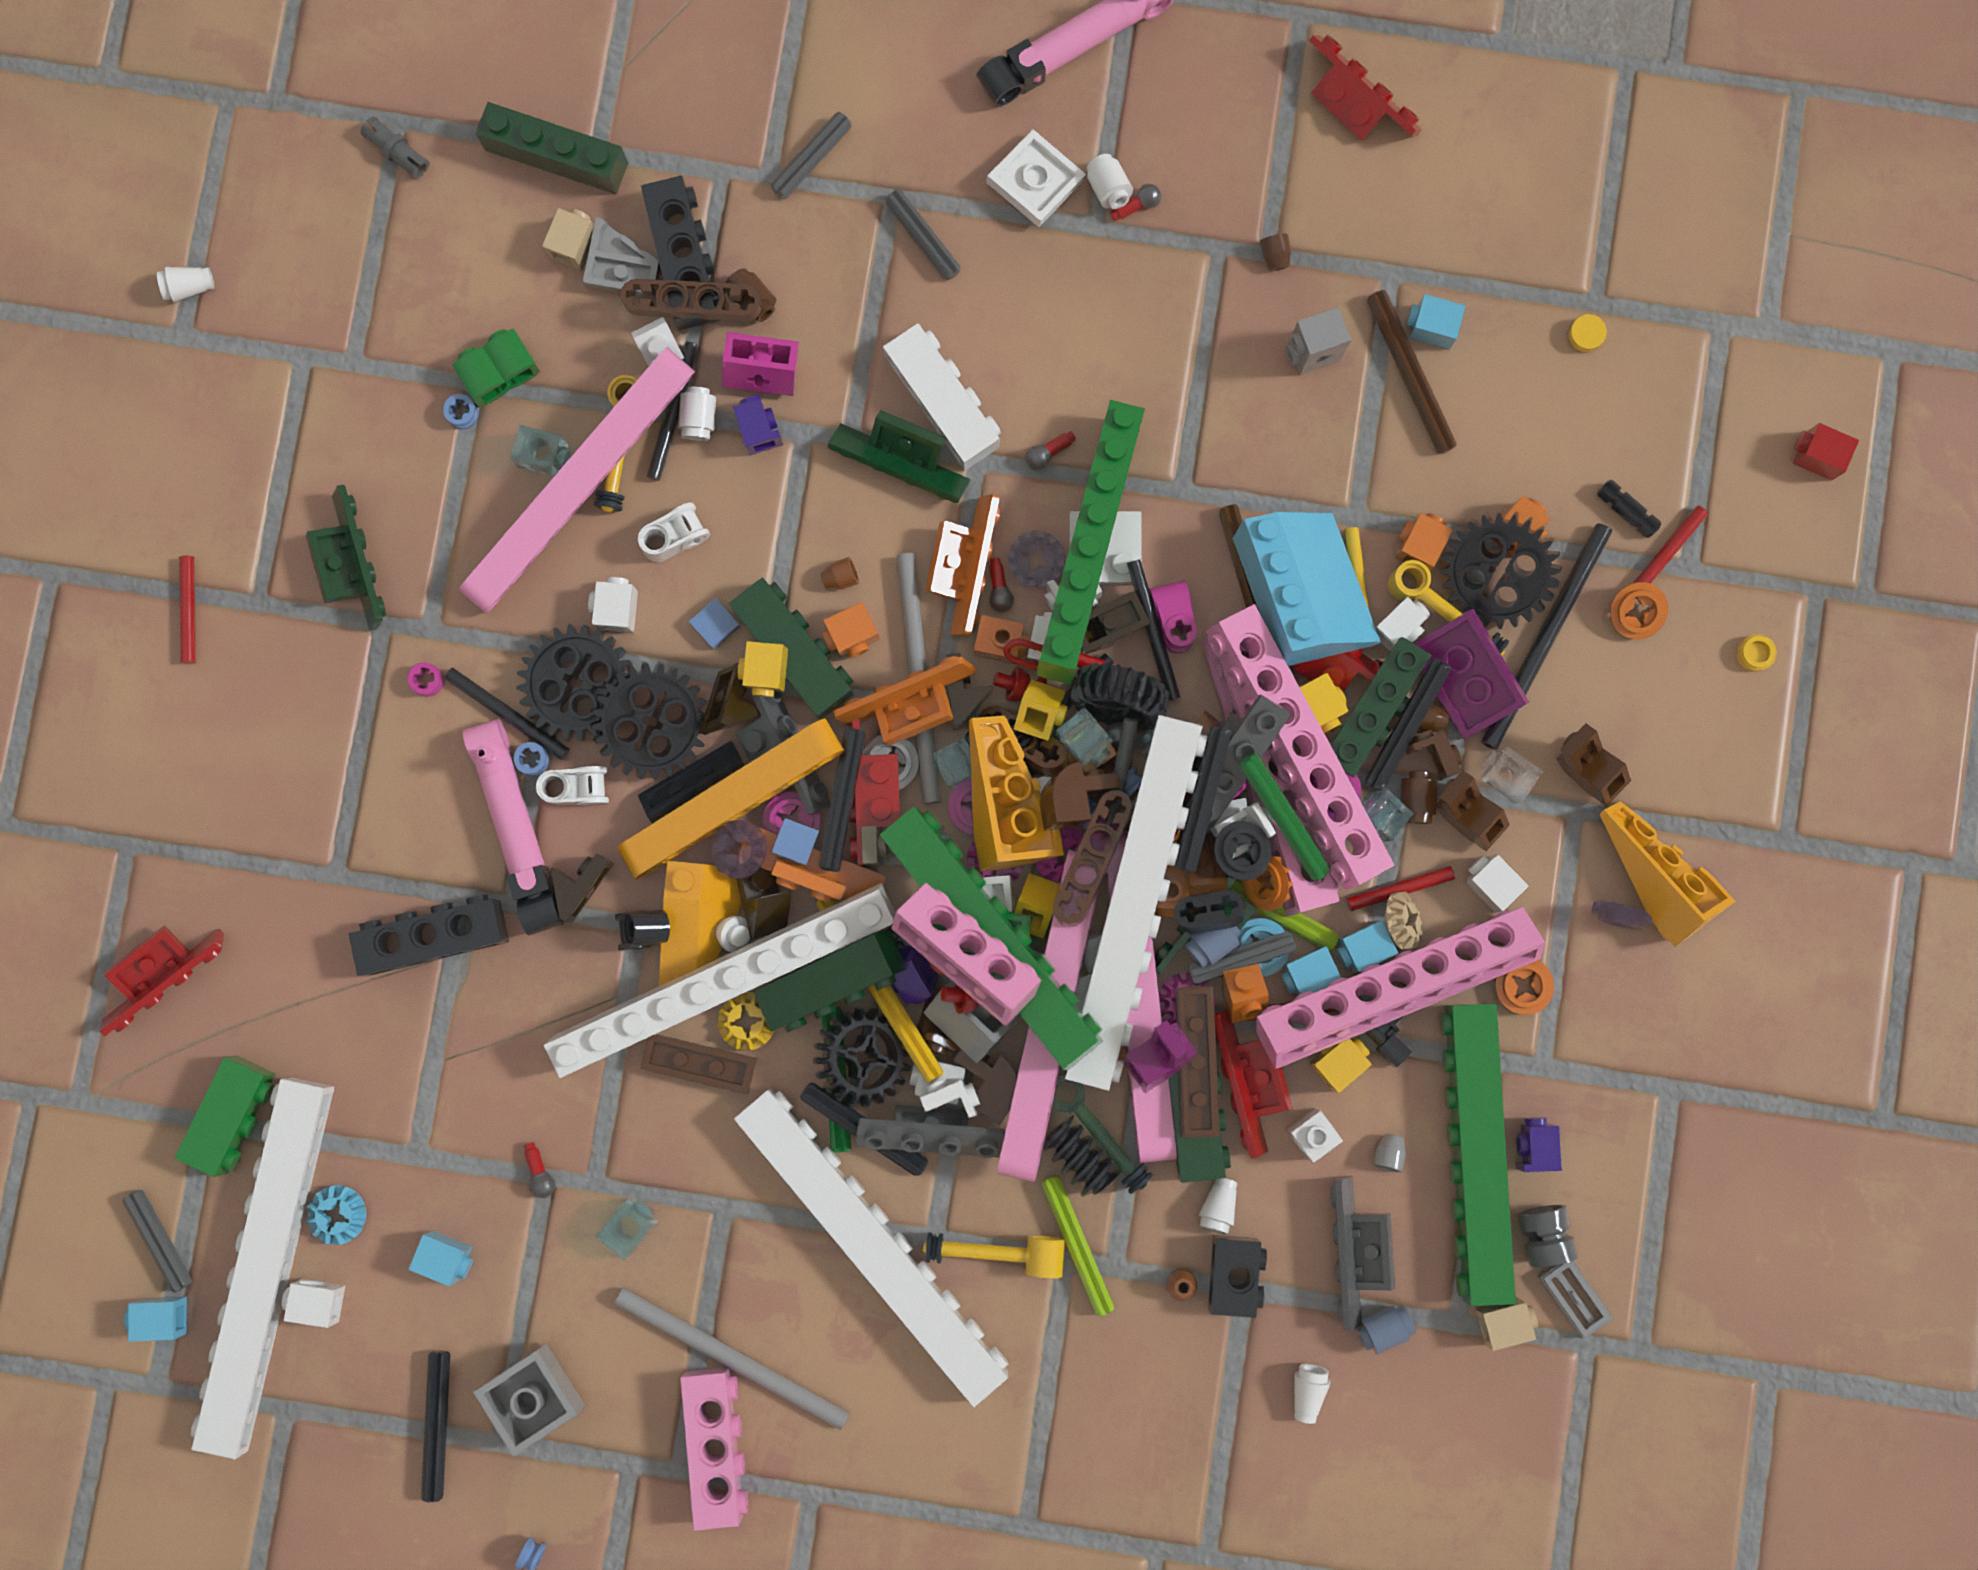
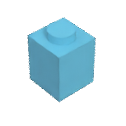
M1424 294L1419 304H1412L1406 322V325L1412 326L1409 339L1449 350L1457 340L1466 305Z
M1383 920L1375 921L1339 938L1340 948L1336 949L1344 968L1350 967L1353 973L1361 972L1370 965L1378 964L1399 954Z
M1326 946L1319 947L1285 963L1283 966L1285 973L1280 975L1289 994L1295 993L1296 997L1307 991L1315 993L1326 988L1332 981L1341 978Z
M432 1230L422 1235L408 1270L450 1287L459 1282L460 1279L464 1280L467 1277L473 1263V1259L469 1257L473 1247Z
M187 1296L142 1298L128 1303V1309L124 1315V1328L128 1331V1342L174 1340L186 1335Z

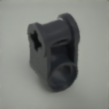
M664 910L615 914V920L619 921L621 937L618 951L650 948L651 945L666 943L669 939L670 923Z

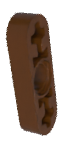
M987 707L978 716V718L1005 716L1016 738L1026 734L1014 730L1017 716L1002 707ZM1030 735L1033 738L1031 744L1022 748L1025 754L1023 758L1025 764L1045 776L1053 777L1069 766V757L1064 744L1051 736L1047 741ZM1043 753L1050 757L1057 753L1058 760L1051 759L1046 763Z

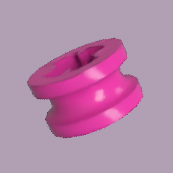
M418 663L408 673L407 679L410 688L422 696H434L443 688V673L430 663ZM430 670L428 674L434 677V682H429L427 688L422 689L424 685L418 683V677H424L425 671Z

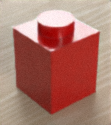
M1818 423L1808 431H1802L1794 445V450L1797 451L1793 464L1832 481L1847 471L1859 440L1822 423Z

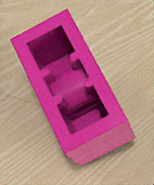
M727 332L722 360V387L793 396L798 368L799 342Z

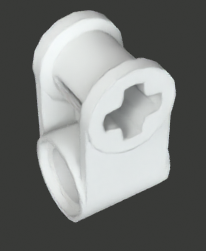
M693 502L673 509L667 515L645 525L640 530L638 542L647 559L653 562L666 561L684 550L703 543L710 537L709 530L702 527L695 514L696 506ZM685 521L688 522L691 531L688 530L687 526L684 523ZM654 536H662L665 538V543L660 549L651 550L647 548L649 539Z
M587 766L575 769L546 771L537 780V794L541 799L556 806L609 804V798L605 796L604 775L608 773L607 767ZM554 779H561L564 784L563 792L558 797H549L547 785Z

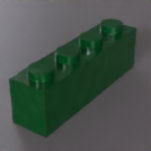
M487 102L475 133L485 151L616 195L628 165L625 153L619 145L491 102Z
M762 577L728 604L758 642L783 644L788 648L786 678L816 717L821 720L854 695L849 687L854 681L841 665L835 669L827 658L832 653L819 637L813 641L805 630L810 625L797 609L792 613L783 603L788 597L774 581L769 585Z
M886 929L753 992L770 1031L772 1032L784 1027L786 1033L806 1025L807 1023L804 1018L814 1013L816 1019L836 1011L834 1003L844 999L846 1005H849L866 997L864 989L875 985L877 991L898 982L895 975L907 970L890 930Z
M1177 1072L1168 1080L1177 1150L1178 1180L1181 1183L1226 1178L1225 1169L1231 1168L1228 1146H1222L1220 1132L1226 1131L1224 1110L1218 1109L1220 1137L1182 1138L1179 1072ZM1217 1072L1218 1094H1221V1081L1219 1072Z

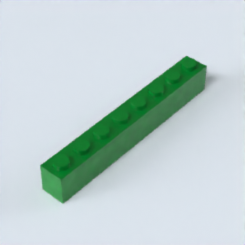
M1114 400L1109 401L1036 676L1072 685L1145 408Z
M913 806L879 835L920 887L927 883L934 890L942 891L949 898L951 904L961 913L972 916L979 924L980 929L991 938L999 939L1007 947L1011 955L1018 961L1027 963L1035 970L1037 977L1041 979L1035 996L1019 1014L1063 1070H1069L1104 1042L1099 1036L1103 1029L1089 1012L1083 1015L1076 1007L1075 1003L1079 999L1066 983L1061 986L1051 975L1056 970L1042 953L1036 956L1028 945L1033 941L1027 932L1019 924L1013 927L1005 916L1009 913V910L996 895L992 898L989 897L982 888L987 883L981 874L973 866L968 870L960 860L964 853L951 838L945 841L937 830L941 827V824L928 809L923 813L920 809ZM969 949L973 955H976L973 950ZM997 972L989 973L994 979H1005Z
M1497 1004L1445 1005V1013L1440 1015V1028L1442 1035H1447V1050H1443L1442 1063L1444 1071L1449 1072L1450 1087H1445V1104L1447 1109H1451L1452 1124L1447 1125V1140L1449 1146L1454 1147V1161L1449 1163V1175L1451 1183L1456 1184L1457 1198L1452 1199L1451 1203L1453 1220L1458 1221L1459 1236L1454 1237L1455 1256L1461 1260V1273L1456 1275L1457 1293L1459 1296H1463V1301L1470 1306L1516 1304Z

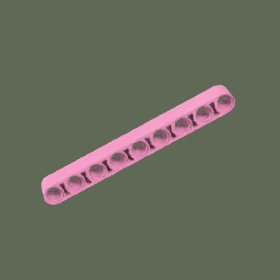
M666 347L467 577L458 590L487 614L686 385L695 371Z
M1128 835L1122 836L1106 871L1109 907ZM1110 837L1102 838L1103 851L1111 845ZM1148 937L1145 951L1152 953L1147 974L1139 973L1136 984L1137 988L1143 989L1137 1011L1130 1009L1127 1024L1133 1025L1128 1047H1126L1127 1053L1152 1037L1154 1028L1162 1023L1152 937ZM1128 1070L1139 1162L1148 1163L1177 1159L1169 1080H1165L1145 1094Z
M1068 851L1060 887L1077 851ZM1085 865L1076 870L1074 877L1078 883L1089 885L1095 880L1096 872L1092 867ZM1068 886L1067 889L1073 891L1074 894L1071 902L1068 905L1062 903L1060 906L1064 909V917L1069 918L1072 913L1077 915L1080 913V910L1076 907L1079 895H1082L1085 899L1089 895L1076 891L1072 886ZM1099 889L1086 918L1081 924L1074 927L1063 926L1053 915L1045 957L1056 970L1051 975L1060 986L1066 983L1075 994L1078 989ZM1030 1026L1028 1028L997 1174L1034 1182L1061 1066Z

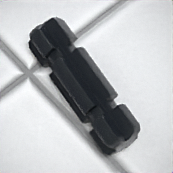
M1608 480L1599 489L1598 497L1606 504L1608 502L1612 503L1611 508L1632 526L1636 524L1638 526L1637 530L1646 538L1653 536L1660 528L1661 521L1653 514L1650 516L1646 514L1648 510L1627 492L1623 494L1620 491L1622 487L1615 481Z

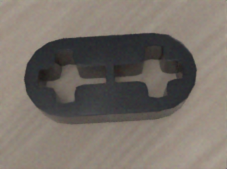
M1222 890L1181 899L1174 908V917L1184 932L1198 934L1238 926L1244 921L1247 909L1242 897L1237 892ZM1232 902L1233 906L1236 907L1232 909V915L1225 916L1224 912L1221 911L1225 909V903ZM1195 908L1197 913H1199L1195 915L1194 922H1189L1184 917L1189 915V909Z

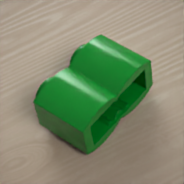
M514 328L508 331L505 329L496 331L488 338V342L483 347L464 350L458 355L457 361L452 364L479 408L494 402L510 389L526 383L540 372Z

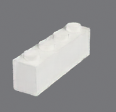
M917 323L883 346L884 357L937 433L946 438L945 444L963 470L966 471L1000 447V438L998 436L1001 434V430L991 416L985 418L978 408L981 402L972 388L968 387L965 389L958 380L961 374L950 358L944 360L938 352L941 346L932 331L927 330L924 332L919 323Z

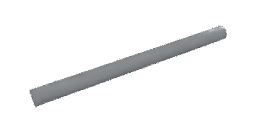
M903 553L897 555L908 668L909 674L920 670L927 671L915 555L914 553ZM933 728L916 735L923 804L941 802Z
M623 1288L614 1303L618 1307L840 1430L843 1428L850 1414L849 1412L626 1288Z

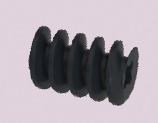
M1071 1115L1046 1137L1047 1139L1042 1150L1047 1151L1055 1148L1056 1152L1051 1161L1053 1163L1063 1159L1066 1161L1061 1170L1062 1174L1074 1170L1075 1175L1070 1183L1072 1185L1081 1182L1085 1183L1080 1195L1082 1197L1092 1193L1095 1195L1112 1183L1120 1175L1121 1170L1116 1169L1108 1172L1113 1161L1110 1157L1099 1161L1103 1149L1099 1146L1089 1150L1094 1140L1093 1137L1088 1135L1079 1138L1084 1127L1082 1124L1070 1127L1074 1115Z

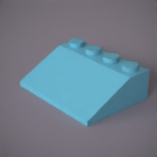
M1274 512L1243 520L1233 536V541L1259 613L1288 666L1375 646L1381 642L1333 513Z

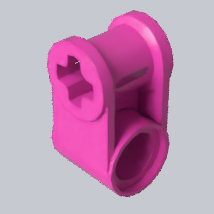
M1185 580L1149 589L1166 648L1176 654L1188 651L1196 638L1197 625ZM1175 628H1179L1181 633L1187 632L1184 641H1180L1179 636H1172Z

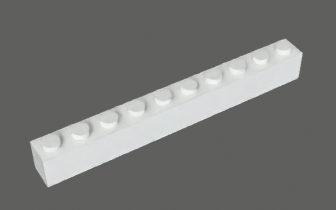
M1161 715L1158 716L1082 1012L1083 1015L1089 1012L1103 1029L1099 1036L1104 1042L1067 1070L1065 1078L1067 1080L1108 1091L1111 1081L1119 1083L1124 1061L1117 1060L1120 1046L1128 1047L1133 1025L1127 1024L1130 1009L1137 1011L1143 990L1136 987L1139 973L1147 974L1152 953L1145 951L1148 937L1156 938L1161 917L1154 915L1157 902H1165L1170 885V880L1163 879L1167 864L1175 865L1180 844L1173 843L1176 828L1184 830L1189 808L1182 807L1186 792L1193 794L1198 772L1191 770L1195 756H1203L1207 736L1201 734V725Z
M882 883L877 884L553 1035L543 1046L559 1078H562L893 924L896 912Z
M291 1077L280 1079V1083L276 1084L272 1091L270 1102L274 1108L271 1120L266 1122L262 1132V1141L265 1142L262 1157L260 1156L257 1159L253 1169V1178L256 1179L254 1191L249 1194L244 1207V1214L248 1216L245 1228L240 1231L236 1240L235 1250L239 1254L236 1266L231 1268L227 1278L226 1286L230 1291L227 1303L223 1304L218 1315L217 1322L221 1329L218 1340L214 1341L209 1353V1362L212 1363L209 1377L204 1380L200 1390V1399L203 1400L200 1414L196 1416L192 1424L191 1437H194L191 1450L231 1459H237L249 1450L282 1311V1298L288 1286L335 1086Z
M772 1088L767 1090L735 1117L734 1120L973 1407L977 1406L1008 1379V1371L1005 1368L1009 1364L995 1346L991 1350L981 1340L985 1334L972 1318L966 1321L957 1311L961 1305L948 1289L941 1292L935 1285L933 1280L937 1277L932 1269L923 1260L918 1264L909 1252L913 1248L900 1232L894 1235L885 1225L889 1219L876 1203L870 1207L861 1196L865 1192L861 1184L852 1175L846 1178L840 1171L838 1166L841 1164V1161L828 1146L823 1150L814 1140L818 1134L805 1118L799 1122L790 1111L794 1107L790 1099L781 1090L777 1093Z

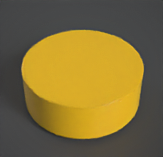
M1592 314L1578 317L1570 326L1568 332L1571 345L1581 352L1596 350L1605 341L1607 336V328L1603 320Z
M1755 634L1740 642L1736 654L1738 662L1743 668L1757 672L1770 667L1774 663L1777 650L1774 642L1769 637Z

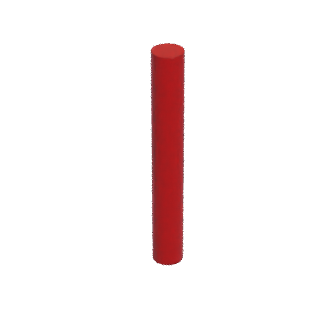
M1696 506L1636 578L1634 583L1647 582L1651 584L1708 515V512L1703 507Z
M183 555L179 556L180 663L194 664L196 663L194 556Z
M1451 866L1347 897L1346 901L1349 910L1354 911L1387 901L1393 893L1407 892V894L1455 880L1454 871Z

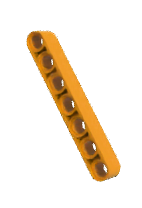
M825 718L821 719L627 839L617 849L634 879L644 877L843 753L844 749Z

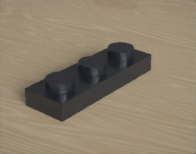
M729 741L686 766L684 770H679L672 776L638 794V798L646 816L653 824L745 766V763L733 742Z

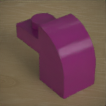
M1166 1020L1154 1028L1152 1037L1126 1054L1124 1064L1146 1094L1187 1065L1196 1056L1197 1051L1178 1024L1175 1022L1170 1025Z

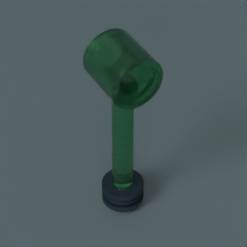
M1067 1073L1059 1074L1056 1089L1061 1083H1072L1076 1087V1097L1069 1103H1063L1054 1094L1052 1106L1059 1111L1068 1112L1069 1114L1073 1112L1126 1176L1121 1183L1123 1185L1127 1184L1126 1188L1130 1187L1128 1190L1130 1194L1138 1189L1142 1190L1146 1187L1147 1181L1150 1180L1153 1174L1151 1172L1146 1173L1148 1169L1144 1170L1146 1167L1144 1163L1136 1167L1085 1105L1086 1099L1083 1084L1065 1079Z

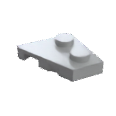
M596 217L583 277L584 286L620 293L623 285L629 280H658L661 269L659 260L647 251L641 250L636 246L635 242L624 234L618 233L605 220ZM636 290L635 296L645 297L641 290Z

